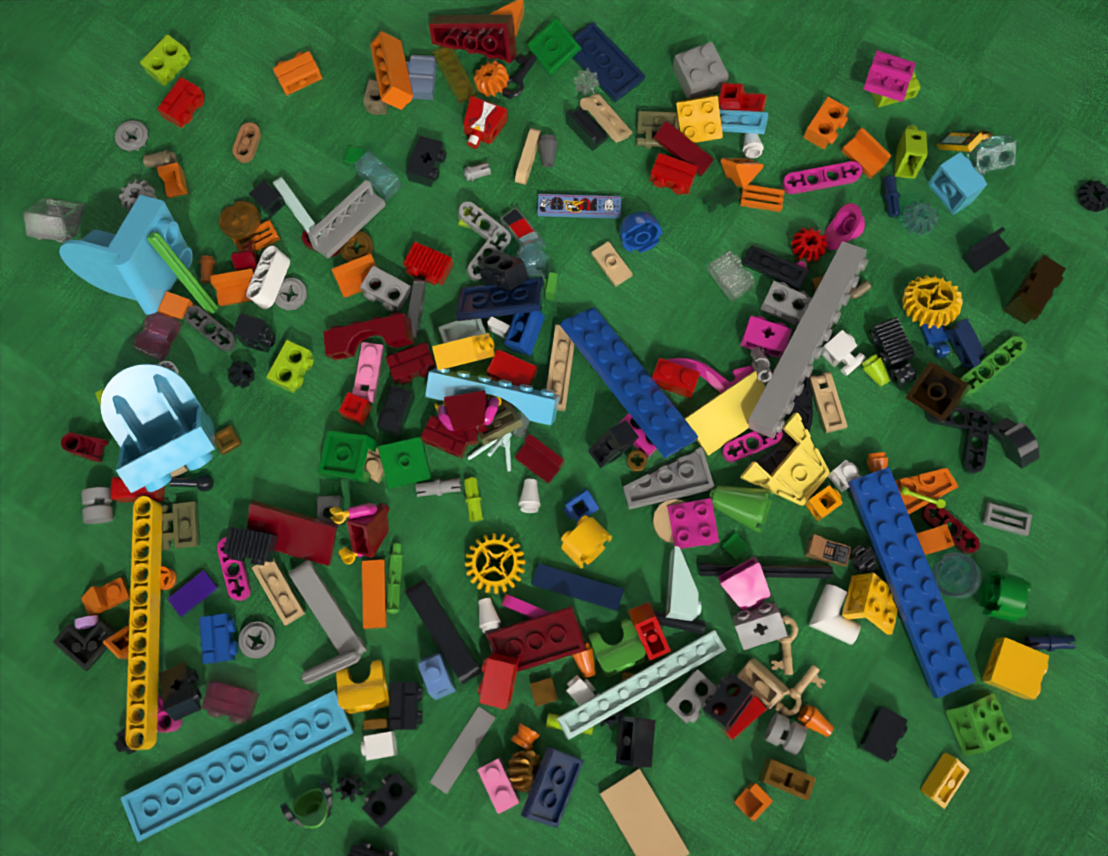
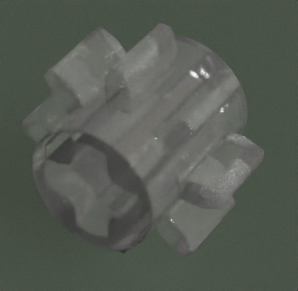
M589 68L582 72L579 70L578 78H574V83L578 84L575 87L576 91L579 92L581 90L584 96L590 92L594 94L595 86H599V81L595 80L597 73L589 72Z

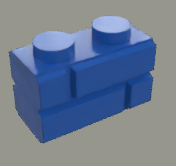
M540 311L515 314L504 345L514 352L531 356L545 316Z
M230 614L200 617L199 626L203 664L235 660V655L238 654V644L233 640V632L236 631L235 619L231 618Z

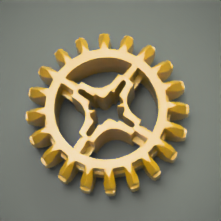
M926 274L923 279L917 277L915 281H911L907 288H905L902 297L903 310L906 311V317H912V322H920V327L926 324L928 328L935 325L938 329L941 325L947 326L950 322L953 323L960 314L963 304L961 299L962 293L957 292L958 286H952V280L946 282L944 277L938 279L934 275L930 278Z
M496 533L492 534V540H489L488 536L484 535L485 542L483 544L479 539L476 540V543L479 545L478 548L470 546L474 554H466V557L472 560V562L465 563L466 567H472L466 573L468 576L475 574L470 581L474 584L479 580L480 582L477 585L479 590L486 585V593H489L491 587H494V593L498 594V587L502 586V590L505 593L507 592L506 584L509 583L510 587L514 588L515 585L512 580L521 581V578L516 574L517 572H525L519 565H525L526 561L523 559L518 560V558L524 555V552H516L520 547L518 543L511 546L513 538L510 537L507 542H504L505 534H501L500 540H497ZM501 546L507 550L500 554H493L488 548ZM483 553L487 558V562L482 567L483 569L478 572V558ZM488 555H490L492 559H495L496 561L499 559L501 560V562H499V565H501L500 569L503 572H501L495 566H493L492 568L489 566L492 563L490 562L491 559ZM512 555L514 566L508 575L504 569V563ZM495 572L503 580L489 581L483 577Z

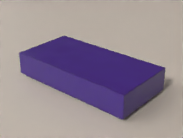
M203 570L167 600L179 616L183 617L219 588L209 574Z

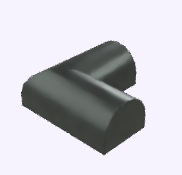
M100 620L85 637L71 624H68L53 643L83 670L89 671L108 649L103 644L104 640L118 631L107 622Z

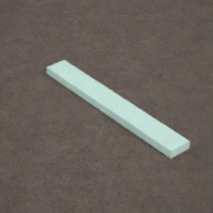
M713 630L558 717L557 720L569 740L722 653L726 648L716 631Z

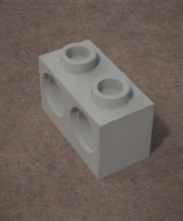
M372 266L360 286L365 298L372 302L376 299L383 303L382 307L391 312L393 310L400 312L412 292L410 285L375 266ZM374 282L381 283V287L379 289H371V285ZM393 292L400 293L399 298L396 300L389 299V295Z
M773 281L760 310L798 326L812 298L803 291L789 288L783 282ZM773 295H779L782 301L775 300ZM792 304L800 305L801 310L795 309Z
M698 669L694 670L665 702V705L684 723L687 724L689 721L694 723L702 714L699 710L703 707L704 701L709 695H714L717 687ZM698 683H703L706 686V693L703 696H698L695 692V686ZM682 700H688L691 704V710L688 713L684 714L679 709V704Z

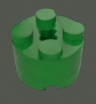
M995 570L989 572L987 576L990 579L988 582L982 583L979 593V606L984 607V611L981 612L984 615L1014 622L1020 617L1024 618L1028 612L1026 603L1028 594L1031 591V583L1025 581L1022 577Z

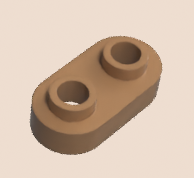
M245 123L238 132L232 152L236 160L241 163L250 162L255 156L261 139V131L256 124Z

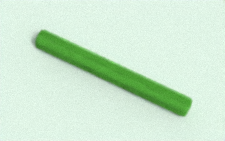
M151 232L147 237L149 243L208 314L215 313L218 309L216 303L159 232Z

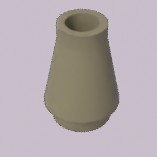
M164 150L144 155L143 162L146 167L157 168L177 163V158L174 152Z

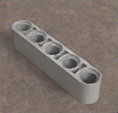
M306 560L289 572L291 579L339 654L341 655L352 649H357L360 654L366 652L367 648L312 563Z

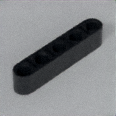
M423 578L406 589L407 597L462 685L482 673L479 665L425 579Z

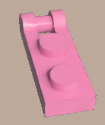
M362 342L355 385L352 394L372 403L375 402L384 352L383 345ZM362 387H369V390L362 391Z

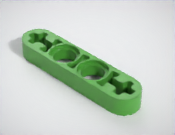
M1018 336L1010 338L982 360L980 365L961 377L960 379L966 383L972 378L976 380L971 385L972 387L966 396L973 394L1023 354L1027 348L1025 340ZM1014 344H1017L1019 347L1009 354L1007 350ZM995 355L1003 356L1005 361L1003 365L995 362ZM980 367L988 370V377L980 376L978 372Z

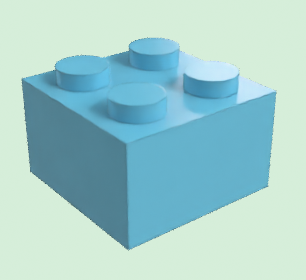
M960 152L940 165L928 182V185L952 215L971 204L987 186L984 177L971 165L970 160Z

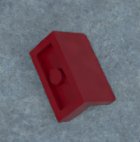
M529 434L524 440L525 445L517 453L515 459L549 484L563 467L565 460Z

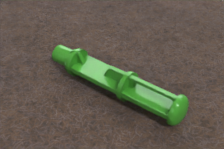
M393 544V551L390 555L386 611L391 614H396L400 611L403 554L401 553L402 544Z

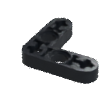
M957 406L947 419L942 422L925 411V417L930 423L966 431L962 468L968 474H976L982 471L986 461L991 426L990 417L984 412ZM954 412L962 415V423H956L953 420L952 415ZM980 418V422L984 424L978 427V423L973 421ZM973 437L981 441V448L976 449L972 446L971 439ZM973 458L974 463L978 464L975 468H972V464H969V461L973 460Z

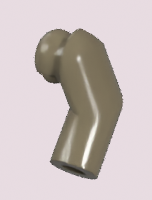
M865 280L856 286L855 289L851 288L849 292L850 298L857 299L872 289L870 283Z

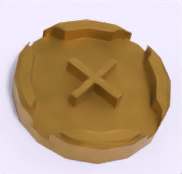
M238 201L233 203L234 206L226 207L220 214L219 226L227 237L243 239L252 235L260 226V212L252 203Z

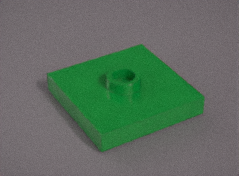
M557 17L526 44L551 76L582 49Z
M421 437L377 447L388 490L431 480Z

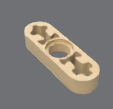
M534 128L529 130L516 172V183L526 185L538 149L541 130Z

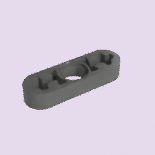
M414 279L408 317L412 322L414 339H417L419 335L426 293V280Z
M192 305L187 308L184 318L192 327L222 351L230 352L235 349L237 339L229 330L199 306ZM193 313L198 314L203 321L200 323L191 315ZM215 324L216 329L213 333L208 334L205 332L207 325ZM220 334L230 341L228 345L218 338Z

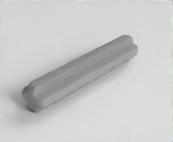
M352 649L304 671L301 678L305 684H310L359 662L361 654L357 649Z

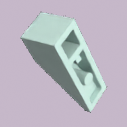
M675 546L670 552L665 617L693 621L697 615H700L701 601H698L699 593L681 549Z

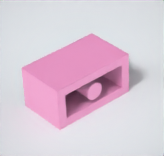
M501 758L478 769L498 814L520 803L519 796L515 788H512V781L508 779L509 775Z

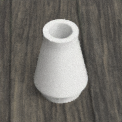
M745 133L743 153L748 158L759 157L764 148L759 135Z
M535 479L524 480L519 501L522 512L535 513L538 512V507L541 506L537 480Z
M491 598L479 600V628L485 634L499 629L501 621Z

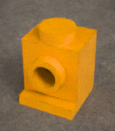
M829 485L809 499L804 505L818 522L843 504L838 490L832 489ZM821 500H825L827 502L826 507H824V505L820 502Z

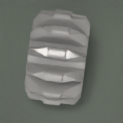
M137 179L134 180L133 184L127 182L128 186L126 188L121 187L123 193L119 195L122 207L127 209L128 212L132 209L139 195L157 199L154 188L146 181L140 182Z

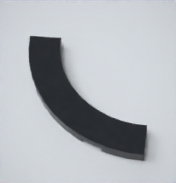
M805 377L801 394L799 396L796 395L793 400L795 404L790 417L793 413H798L802 418L801 422L804 428L810 432L813 419L812 390L808 378ZM785 432L779 444L770 453L755 462L771 475L796 446L797 442Z

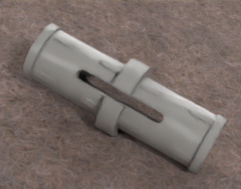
M755 347L751 350L753 369L757 372L759 381L762 379V382H767L772 377L769 369L770 361L765 356L763 348Z
M460 477L447 480L439 478L433 482L416 483L417 497L435 494L442 496L443 493L461 492Z

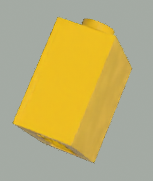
M489 333L432 346L438 370L495 356L493 351L494 342Z
M1006 637L996 638L982 681L1025 700H1035L1041 691L1043 675L1048 669L1049 655Z

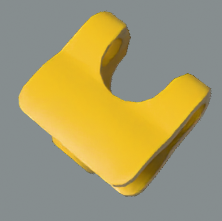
M381 659L372 661L370 676L363 683H354L347 667L336 672L338 704L348 714L385 708L389 705L386 671Z

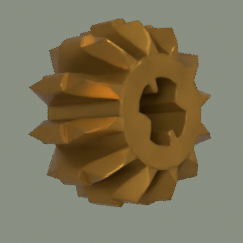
M523 750L512 754V759L508 762L510 766L507 770L510 774L508 779L512 781V788H516L517 791L529 792L541 762L539 761V755L535 754L534 751Z

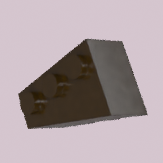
M1046 255L1041 256L1034 263L1003 311L1023 324H1026L1031 319L1035 321L1046 303L1053 296L1052 292L1063 281L1064 277L1062 275L1066 268Z

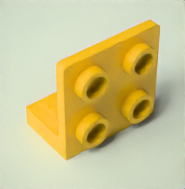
M718 94L677 101L680 132L688 139L696 143L723 137Z
M875 573L853 575L842 616L846 619L867 618L887 635L892 634L898 607L889 585Z

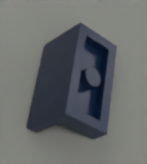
M963 319L944 330L963 368H975L981 364L980 359L986 356V353L968 319Z

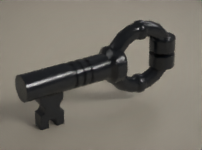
M519 54V59L516 58V62L522 63L523 66L517 75L510 77L507 82V86L509 83L514 82L519 85V88L516 92L502 88V96L511 100L523 92V79L537 60L534 54H530L528 58H524L523 55Z

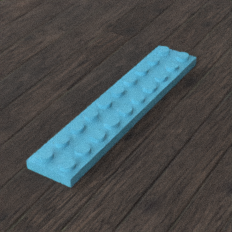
M334 690L121 797L137 842L355 733L345 709H342L338 704L337 691Z

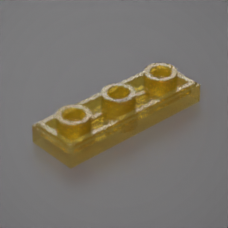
M443 47L434 51L433 56H435L436 62L458 104L469 100L471 96H477L454 50Z

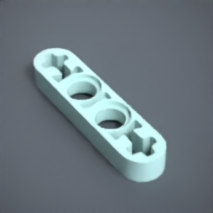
M279 177L272 182L308 234L316 226L283 178Z

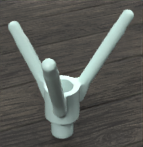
M511 432L485 446H481L470 454L467 459L471 460L493 445L487 453L490 457L498 446H502L505 448L507 471H511Z

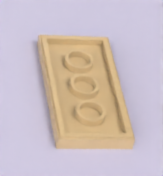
M637 769L600 793L636 856H687L690 854L640 769Z

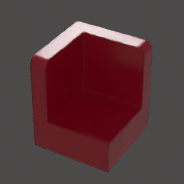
M248 240L247 250L231 253L236 271L251 268L254 271L256 270L259 257L253 240Z

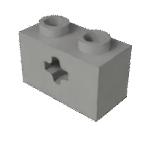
M776 602L772 604L765 603L757 609L751 611L744 610L733 616L734 625L743 650L788 636Z

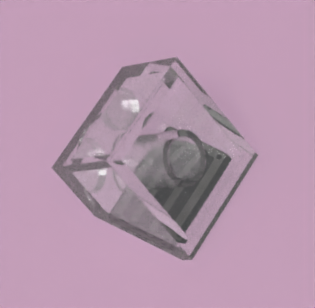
M43 198L23 212L27 236L36 237L39 240H56L59 243L72 239L78 233L85 208L84 204Z

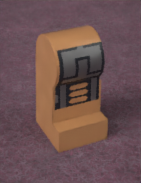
M814 534L809 537L805 556L829 564L847 566L851 548Z

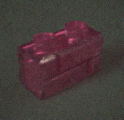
M210 681L201 709L208 710L207 715L221 718L223 714L230 716L229 721L242 724L243 720L248 721L252 719L259 693L217 681Z

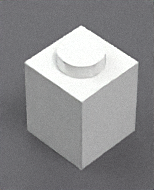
M395 731L363 736L364 741L361 742V751L363 756L366 755V760L398 754Z

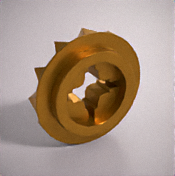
M358 231L340 248V252L343 258L351 262L368 254L372 255L374 246L371 238L366 233ZM356 241L362 247L359 249L358 254L352 249L355 248Z

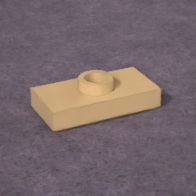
M609 241L591 252V256L614 287L632 277L633 273Z

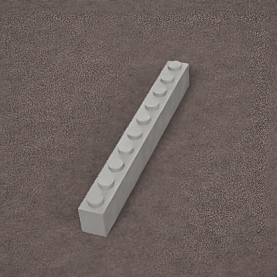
M842 241L748 420L749 429L773 439L777 432L780 433L785 424L784 417L792 412L795 396L801 394L805 377L809 378L812 373L814 359H819L823 347H821L823 342L829 340L833 323L837 324L839 321L842 305H847L851 288L855 289L858 284V274L860 271H864L868 264L866 249Z

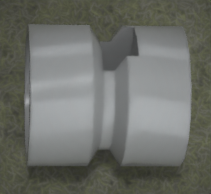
M97 487L81 491L82 504L86 506L82 509L83 523L100 524L113 521V507L109 506L112 502L110 488Z
M775 713L766 730L764 740L776 746L781 744L784 750L796 755L804 743L808 729L797 722L790 723L789 718ZM784 729H785L786 732H785V735H784V737H783V736H782V733H783V731H784Z

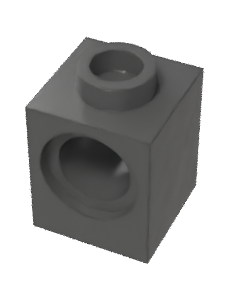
M340 495L317 497L318 519L337 524L331 518L328 519L326 513L335 506L344 511V499Z

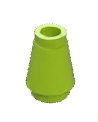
M874 354L861 363L862 369L879 387L890 381L881 357L878 358Z

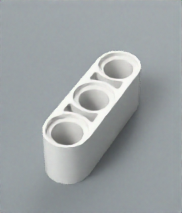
M272 245L264 250L246 292L247 297L262 309H268L273 305L290 264V259L277 247Z

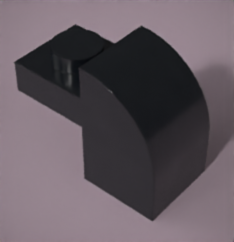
M1006 417L990 427V434L1005 445L1006 457L1021 469L1040 458L1038 442L1031 430L1023 422L1017 425Z

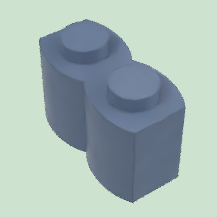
M411 55L410 61H407L406 65L413 92L412 99L433 100L436 58L435 56Z

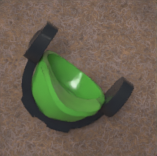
M325 778L319 781L324 791L320 788H314L302 794L294 801L292 810L286 802L280 805L282 813L289 823L293 821L301 827L310 829L320 827L329 818L332 809L331 797L333 792Z

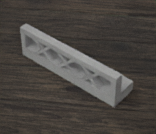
M365 180L308 232L313 249L329 259L386 206L385 201L374 194L371 182Z

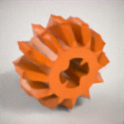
M488 61L485 66L481 65L480 70H476L474 82L481 94L487 97L492 94L495 97L497 92L502 93V88L508 87L509 76L507 70L497 61L493 63Z

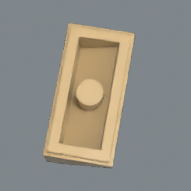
M756 658L749 660L736 676L752 687L755 696L769 709L788 690Z

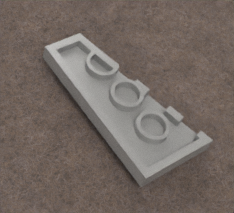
M701 447L695 450V452L679 458L678 461L668 466L665 465L659 468L658 471L650 475L647 474L623 486V492L629 510L710 491L714 488V483L703 448Z

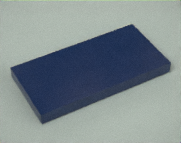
M594 22L573 37L582 49L572 59L614 103L645 80V75Z
M543 277L527 279L511 291L493 284L463 287L460 292L456 318L458 321L541 311L544 279Z

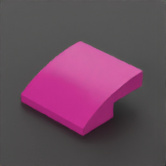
M877 50L863 90L903 102L916 63Z

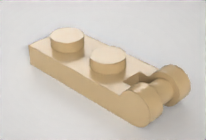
M593 94L590 97L581 99V108L585 111L588 110L597 123L604 128L616 143L630 137L632 131L599 94Z
M824 372L820 376H809L808 380L824 432L830 433L846 429L848 427L831 372ZM824 383L826 388L820 389L819 384Z

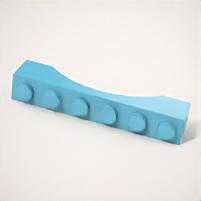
M434 368L429 371L425 397L444 401V397L485 390L486 394L503 398L512 403L523 412L529 421L551 425L556 420L560 395L554 394L552 390L542 389L538 391L534 390L530 385L521 384L516 386L512 385V382L508 380H499L498 382L491 380L489 376H471L470 372L462 370L453 372L449 371L450 368L441 370Z

